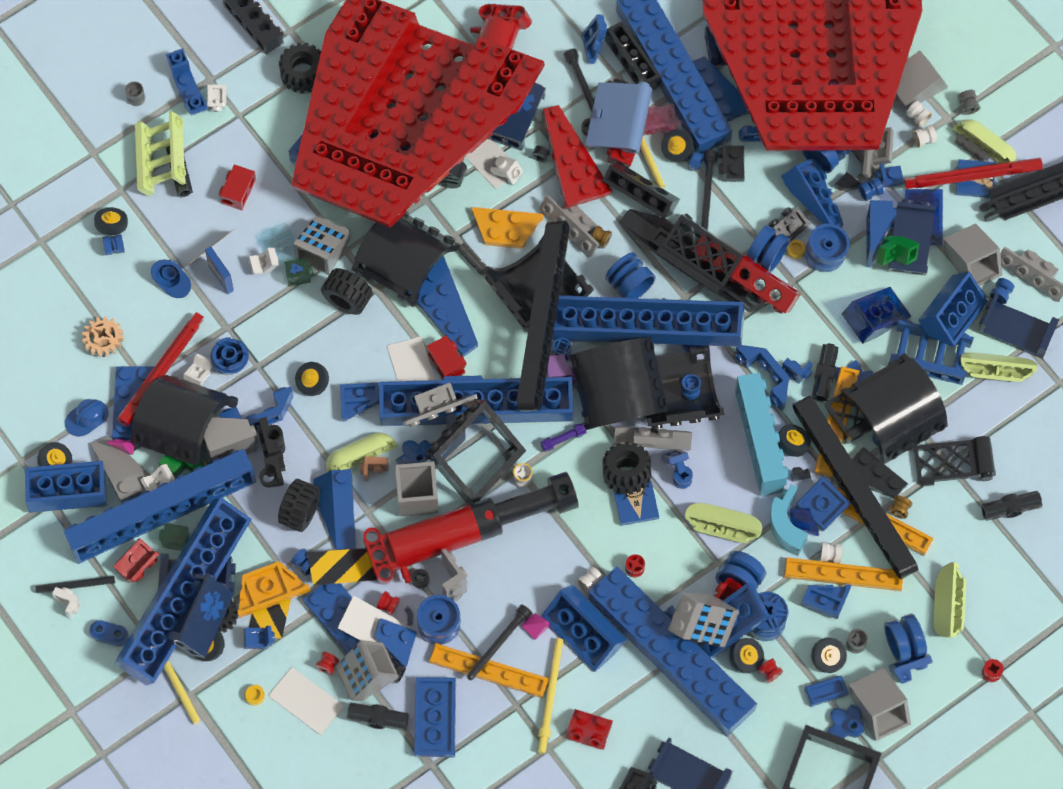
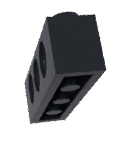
M223 0L224 7L266 55L284 44V32L279 26L276 27L273 24L271 16L262 11V7L257 1Z
M621 21L607 28L604 41L635 84L646 82L652 88V91L657 89L661 75L625 24Z
M620 162L611 164L602 180L663 218L673 214L680 198Z

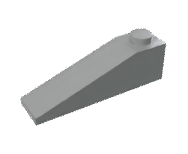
M106 436L91 443L98 460L104 463V471L120 503L127 499H135L146 491L141 479L150 476V474L129 454L108 445L107 441L113 440L112 438Z

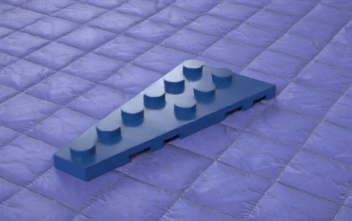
M443 256L434 265L425 279L417 304L444 336L447 335L450 341H454L458 349L457 351L465 357L478 347V342Z

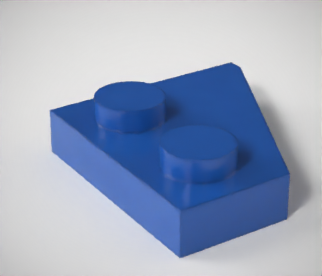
M597 14L581 33L588 64L596 63L607 31V24L603 15Z
M378 382L340 385L342 422L379 403Z
M847 584L845 587L809 585L801 605L838 619L851 585Z
M380 618L373 638L377 642L383 643L387 653L390 656L393 655L400 664L407 667L417 631Z

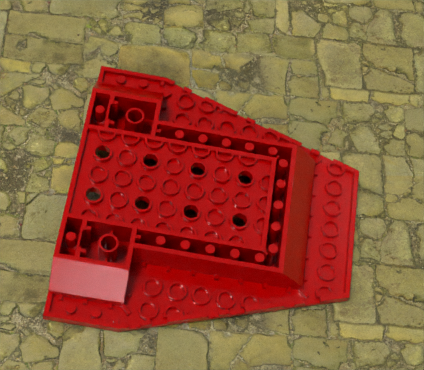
M345 0L325 32L291 186L297 191L390 228L406 213V210L412 204L419 202L423 194L431 191L450 173L449 171L456 164H460L468 153L476 150L493 134L492 132L499 125H503L511 114L514 115L520 109L544 68L545 63L540 59L478 37L475 44L472 45L419 25L414 12L382 0ZM426 44L431 45L427 50L422 49ZM458 56L463 57V59L459 62L454 61V59ZM407 74H414L410 79L405 78ZM439 86H446L443 91H437ZM390 103H396L394 108H387ZM423 115L428 116L427 120H419V118ZM372 133H379L376 138H370ZM405 145L411 146L409 150H401Z
M702 0L703 17L709 25V30L716 40V45L725 64L729 68L731 77L734 78L737 85L736 88L746 109L749 110L751 120L757 127L759 137L766 151L879 150L923 11L922 0ZM793 24L796 25L797 28L792 29L789 28L788 25ZM830 24L833 28H826L824 25ZM832 53L836 57L830 58L827 54ZM797 54L799 55V57L793 58L790 55ZM835 82L838 85H829V83Z

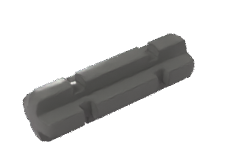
M963 134L957 136L955 139L957 145L963 146V149L973 156L977 155L979 160H986L989 154L986 150H981L980 146L970 139L967 140V137Z
M467 243L461 244L458 249L459 252L465 255V259L476 268L479 274H483L482 270L487 265L481 262L479 256L470 249Z

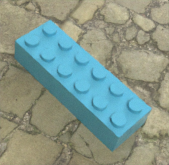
M758 372L737 376L735 395L760 496L783 492L784 486L787 485L788 470L786 466L783 467L782 460H784L783 450L778 447V442H780L778 431H774L775 418L773 413L770 414V398L765 395L764 391L766 390V381L764 378H761V374Z

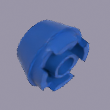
M226 337L216 343L210 357L213 366L218 371L227 375H234L240 372L247 364L249 352L241 341Z

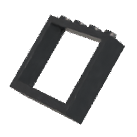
M478 399L472 404H468L465 412L459 414L455 418V422L443 430L442 436L437 441L430 444L431 447L424 453L431 462H434L435 467L467 504L480 501L526 452V449L488 403ZM482 412L510 447L469 490L442 458L441 454Z
M805 724L782 789H794L790 787L806 740L872 763L863 789H869L882 752Z

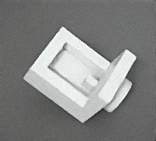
M208 85V103L206 105L211 107V111H222V107H227V85Z
M499 156L490 168L492 174L506 177L512 185L516 183L523 173L516 159Z
M267 248L260 255L248 257L253 275L269 274L279 265L278 256L274 248Z
M196 354L193 364L184 373L183 379L201 386L211 375V360Z
M164 464L150 476L143 477L141 482L146 491H152L162 483L174 481L175 477L167 464Z
M55 587L52 593L55 601L68 605L65 613L68 618L72 619L73 615L77 614L80 609L78 596L67 588L59 589Z

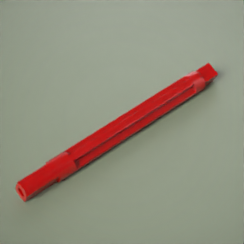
M1042 158L916 175L915 177L904 178V187L906 189L923 188L1039 171L1043 169Z
M196 312L191 320H188L118 416L117 421L126 427L131 423L137 406L147 388L155 380L165 376L199 329L204 316Z

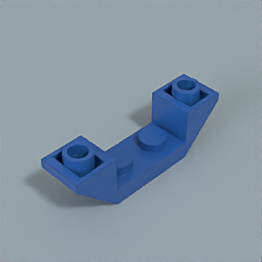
M183 48L167 53L166 58L174 81L190 116L208 110L203 95L199 92Z
M747 345L736 347L735 358L740 364L743 363L748 368L759 360L761 368L769 372L771 380L777 385L771 389L770 401L781 411L784 410L789 383L787 373L766 348Z
M291 386L279 388L273 393L277 407H269L262 413L247 416L245 419L248 420L249 425H254L255 430H257V426H260L259 418L267 417L269 425L282 421L293 399ZM237 407L227 408L219 414L220 418L242 419Z

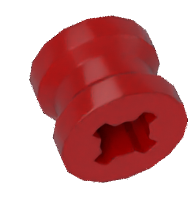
M633 554L627 558L625 566L627 575L633 578L642 576L645 570V560L642 556Z
M385 591L378 601L377 609L385 610L391 616L395 612L400 598L397 596L392 597L389 592Z
M323 651L321 659L315 664V667L327 675H333L334 667L340 660L333 654Z
M774 658L765 662L758 669L759 673L766 677L767 683H771L783 673L782 668L777 667Z
M996 659L988 660L982 669V677L987 682H997L1004 671L1002 663Z

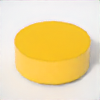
M792 240L786 253L792 259H800L805 253V245L800 240Z
M251 685L245 690V700L249 705L258 706L264 701L265 693L261 686Z

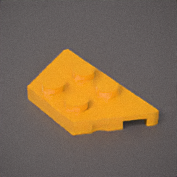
M472 207V214L482 234L484 244L488 246L523 249L528 238L533 235L536 227L543 221L544 214Z
M280 561L242 575L238 616L242 618L310 592V587L308 584L303 583L296 574L289 571Z

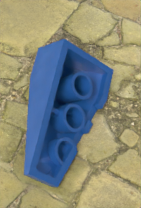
M816 157L794 166L781 176L789 191L823 224H834L839 227L844 225L838 207L831 199L833 193L831 188L827 187L825 181L827 175Z
M351 469L331 470L313 479L314 485L320 487L318 507L335 549H356Z

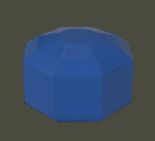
M697 151L693 153L689 159V168L697 171L704 155Z

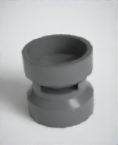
M132 81L126 85L125 93L128 103L132 106L142 105L145 101L142 84Z
M966 90L958 95L959 103L962 104V113L965 115L974 114L980 110L974 90Z
M854 629L849 633L846 647L851 653L859 654L864 651L868 641L866 632L861 629Z

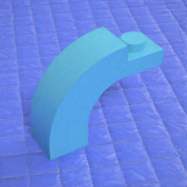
M791 484L788 490H783L780 499L775 496L770 512V527L776 541L785 550L799 556L807 541L808 533L795 527L788 518L787 511L798 490V487Z

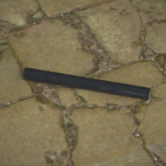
M115 576L36 585V593L54 591L55 587L59 589L63 587L75 589L114 584L116 581Z

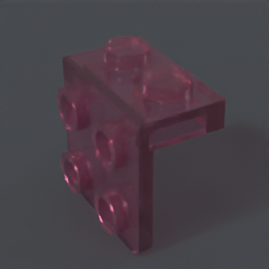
M669 104L648 108L644 128L646 135L658 133L659 129H663L664 132L677 129V125H680L681 122L676 121L674 105Z

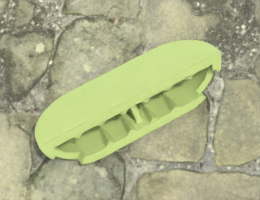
M966 119L960 121L952 128L956 133L963 134L967 137V140L970 139L980 146L981 150H986L989 153L988 156L995 162L1017 161L1016 153L1012 146L980 122Z
M964 353L961 355L963 368L969 375L976 378L1022 382L1032 376L1038 367L1036 362L1021 357L985 353Z
M372 433L332 452L326 460L325 473L331 470L351 469L364 463L365 456L377 457L398 447V445L386 433Z
M695 503L690 505L685 512V518L694 526V530L716 537L748 543L749 540L758 538L762 532V524L756 517L706 503Z
M956 562L946 564L938 573L935 582L933 627L935 632L944 638L956 637L964 628L966 578H962L958 569L960 566Z

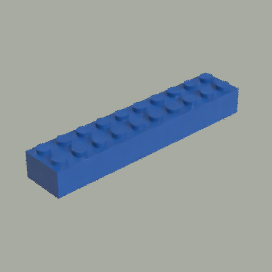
M617 0V14L661 75L659 87L683 130L693 138L695 151L703 154L705 150H712L721 146L722 141L730 142L732 137L731 127L657 0Z
M559 296L552 340L566 338L573 341L622 342L651 337L653 344L742 347L743 302Z
M572 377L546 378L541 409L528 412H520L517 408L520 378L379 382L380 426H408L403 425L402 421L420 414L413 396L449 382L457 400L471 394H477V399L486 401L503 423L573 421ZM463 404L458 405L456 410L450 413L457 417L465 412L467 406L463 407ZM445 411L437 413L438 417L431 420L424 418L419 420L420 424L418 425H446V417L450 413H445ZM481 412L471 424H488L491 422Z
M244 449L240 451L235 450L229 456L222 459L217 458L205 467H197L192 473L180 475L170 483H162L152 491H145L135 499H127L115 508H107L102 514L90 516L80 524H72L67 530H64V534L77 563L80 564L207 506L212 500L220 497L224 498L255 484L254 469Z
M222 497L211 501L115 660V665L144 685L155 683L177 646L166 639L169 631L181 632L203 584L194 578L195 574L204 575L208 573L217 579L252 520L250 517Z
M618 566L588 591V600L727 737L756 710L757 703L694 641L683 639L668 630L672 619Z

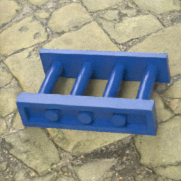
M899 320L896 331L902 332L896 354L891 353L889 362L892 360L896 361L900 355L905 353L909 334L920 336L916 358L913 359L923 368L930 378L963 385L966 371L961 369V355L964 354L965 347L971 348L974 337L966 333L962 335L956 343L958 347L953 367H948L942 364L946 347L945 343L939 341L935 362L924 361L928 338L937 339L927 335L920 324L913 323L910 320Z

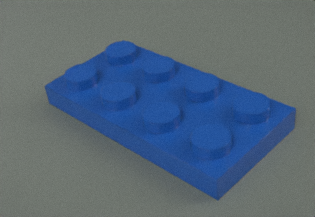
M116 366L113 440H131L133 420L126 427L119 423L117 418L151 373L154 366Z
M753 582L745 584L723 600V602L739 610V613L725 647L702 643L710 658L717 656L770 617Z
M341 583L322 584L306 596L303 602L345 653L348 654L361 641L338 628L352 600V596Z
M416 677L415 757H455L456 678Z

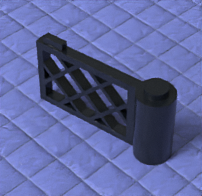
M979 436L972 440L914 446L918 484L922 483L923 487L935 485L934 482L968 478L990 481L996 475L991 438L988 436ZM961 446H968L969 452L965 457L956 452ZM946 448L951 453L944 459L937 454L940 449ZM926 450L931 456L924 461L919 457L918 451ZM953 454L962 460L956 467L948 462ZM934 456L942 462L937 469L928 464ZM964 462L971 466V473H963L959 470ZM945 464L953 469L950 475H944L940 472ZM925 467L934 472L930 477L922 478L921 471Z

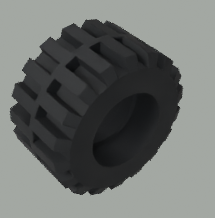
M300 42L296 46L292 44L290 49L286 48L284 50V54L280 55L279 69L282 82L286 84L288 89L292 88L293 92L298 90L300 93H304V91L312 92L321 54L320 49H316V46L313 44L309 46V43L301 45ZM299 64L311 66L305 72H298L293 69Z
M341 268L333 269L320 289L330 304L343 312L353 315L362 313L373 294L371 287L361 277Z
M625 442L622 445L618 443L616 447L612 446L610 451L605 452V457L602 460L603 477L609 489L613 488V492L618 493L619 491L622 495H625V493L632 495L633 492L639 493L641 488L645 489L647 487V483H650L651 457L647 450L644 451V447L641 445L638 447L636 443L629 444V442ZM630 466L634 469L625 471L620 468Z
M298 478L289 485L282 499L278 512V523L298 532H303L309 526L316 512L320 499V487Z

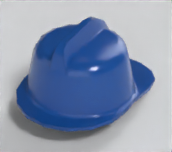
M163 259L158 260L151 267L152 279L171 297L183 298L191 291L190 278L182 270L178 262Z
M85 399L67 415L65 427L73 436H85L107 420L108 408L102 401Z

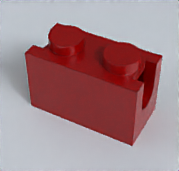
M234 164L232 170L227 172L225 185H222L219 190V196L222 198L221 204L242 211L256 181L255 171Z
M447 335L427 345V354L443 380L445 376H461L465 374L464 368L467 365L464 357L458 355L456 344L453 340L450 341Z

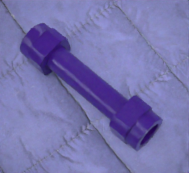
M583 423L576 424L572 430L552 439L549 437L545 438L540 444L544 452L551 451L555 445L575 436L577 438L582 437L587 432Z

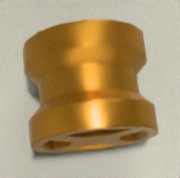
M599 225L592 234V237L603 249L607 246L612 236L611 231H605Z
M895 496L893 500L894 505L890 507L889 512L895 517L906 519L909 514L908 509L912 507L913 503L906 497Z

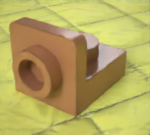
M365 456L364 463L360 465V475H364V481H368L369 471L374 473L388 471V457Z

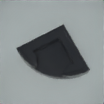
M847 172L835 183L834 187L841 191L856 190L861 183Z
M801 467L792 468V482L811 478L809 469L802 470Z

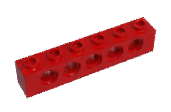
M704 234L697 244L706 242ZM710 243L711 252L716 248L718 253H721L718 243ZM706 244L697 246L699 257L708 255ZM733 253L725 254L726 261L730 258L735 262L737 256ZM718 255L717 258L713 257L714 267L724 266L722 255ZM745 255L729 279L734 283L739 282L742 284V288L745 291L757 294V298L766 304L770 303L774 306L773 309L780 314L789 313L802 294ZM709 258L700 259L703 262L708 261L710 263ZM725 268L716 269V271L725 273ZM744 269L749 271L748 279L743 277ZM760 279L765 283L764 289H760L758 286ZM775 290L780 292L778 300L773 295Z

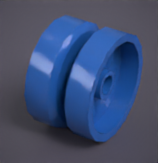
M834 224L817 226L811 232L805 247V258L808 264L821 272L837 270L842 265L850 248V239L847 233L841 227Z
M766 225L754 239L747 257L757 264L760 263V266L772 272L784 256L789 246L790 238L784 234L776 236V230Z
M732 551L726 557L724 565L719 568L715 579L718 585L721 581L724 583L729 577L741 586L753 582L757 590L767 573L764 566L753 556L741 551Z
M433 595L421 602L417 610V627L420 635L427 642L443 645L451 642L459 633L461 623L460 610L453 599L445 595Z
M910 613L901 616L900 622L893 619L884 623V632L888 646L898 663L909 661L911 654L916 658L927 654L925 636L914 614Z

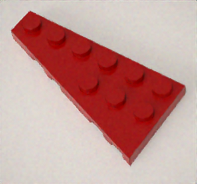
M556 105L543 109L541 114L545 130L549 136V147L552 148L553 152L552 159L556 176L561 185L560 192L564 198V209L610 196L612 193L610 186L602 181L604 178L560 106Z

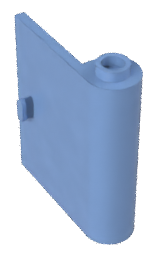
M598 82L585 146L619 148L627 153L638 154L640 152L652 88L646 82H639L638 84Z

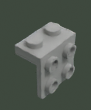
M444 548L441 550L442 563L452 578L442 584L443 595L456 602L467 592V573L463 567L457 566L453 553L451 551L447 552Z

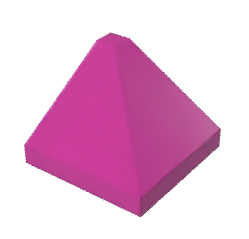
M122 439L107 441L108 445L127 454L134 455V444L131 441Z
M534 613L521 627L536 640L549 628V622Z

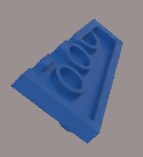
M705 56L693 61L727 122L749 113L738 90Z

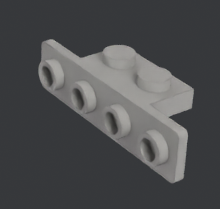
M892 127L885 128L879 150L862 151L864 165L861 166V171L868 181L873 179L874 165L892 163L894 134Z
M549 195L545 196L539 209L551 221L566 220L570 228L569 238L588 257L593 256L599 243L590 233L594 232L598 225L578 206L564 209V206H560Z
M1007 247L1002 249L1000 253L1001 266L1057 302L1062 299L1063 283L1054 278L1059 269L1051 262L1042 259L1037 253L1028 249L1021 256Z
M450 382L417 394L413 397L420 414L403 420V425L413 427L420 424L419 420L424 418L431 420L438 417L437 413L443 411L450 413L455 411L456 406L463 404V407L468 406V404L474 402V399L478 398L477 394H471L457 400Z
M616 426L614 445L618 443L622 445L625 442H629V444L636 443L638 447L641 445L647 448L690 451L692 432Z

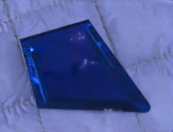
M790 508V522L795 527L808 534L819 536V531L810 508Z

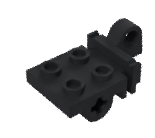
M267 417L259 418L260 426H257L263 448L265 468L259 474L260 483L267 488L284 485L282 471H286L283 461V453L285 452L283 431L278 425H269ZM265 475L269 478L274 476V479L271 482H265L263 477Z

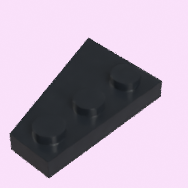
M864 447L852 458L867 485L873 491L894 499L895 496H898L907 487L908 483Z

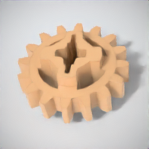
M104 316L103 320L100 321V318L96 317L97 322L94 323L90 320L91 326H84L86 332H82V337L84 338L82 342L83 345H86L87 351L91 350L93 356L98 353L100 358L103 354L109 357V352L115 354V348L121 349L120 342H124L123 330L120 329L119 323L115 324L113 318L108 321L107 317ZM91 336H92L93 339H94V340H93L94 343H92V342L90 341Z

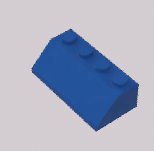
M970 271L955 274L950 277L918 321L927 335L953 347L988 300Z
M103 461L25 468V499L29 513L107 506V488Z
M574 585L561 589L541 615L542 618L549 622V627L594 672L612 658L627 640Z

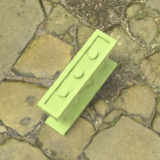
M173 111L169 112V122L152 128L142 122L135 123L137 190L147 196L154 195L155 184L169 179H174L182 185L185 184L184 122L182 117ZM170 130V138L152 144V136L154 134ZM170 146V155L153 160V151ZM171 162V171L153 177L155 167Z

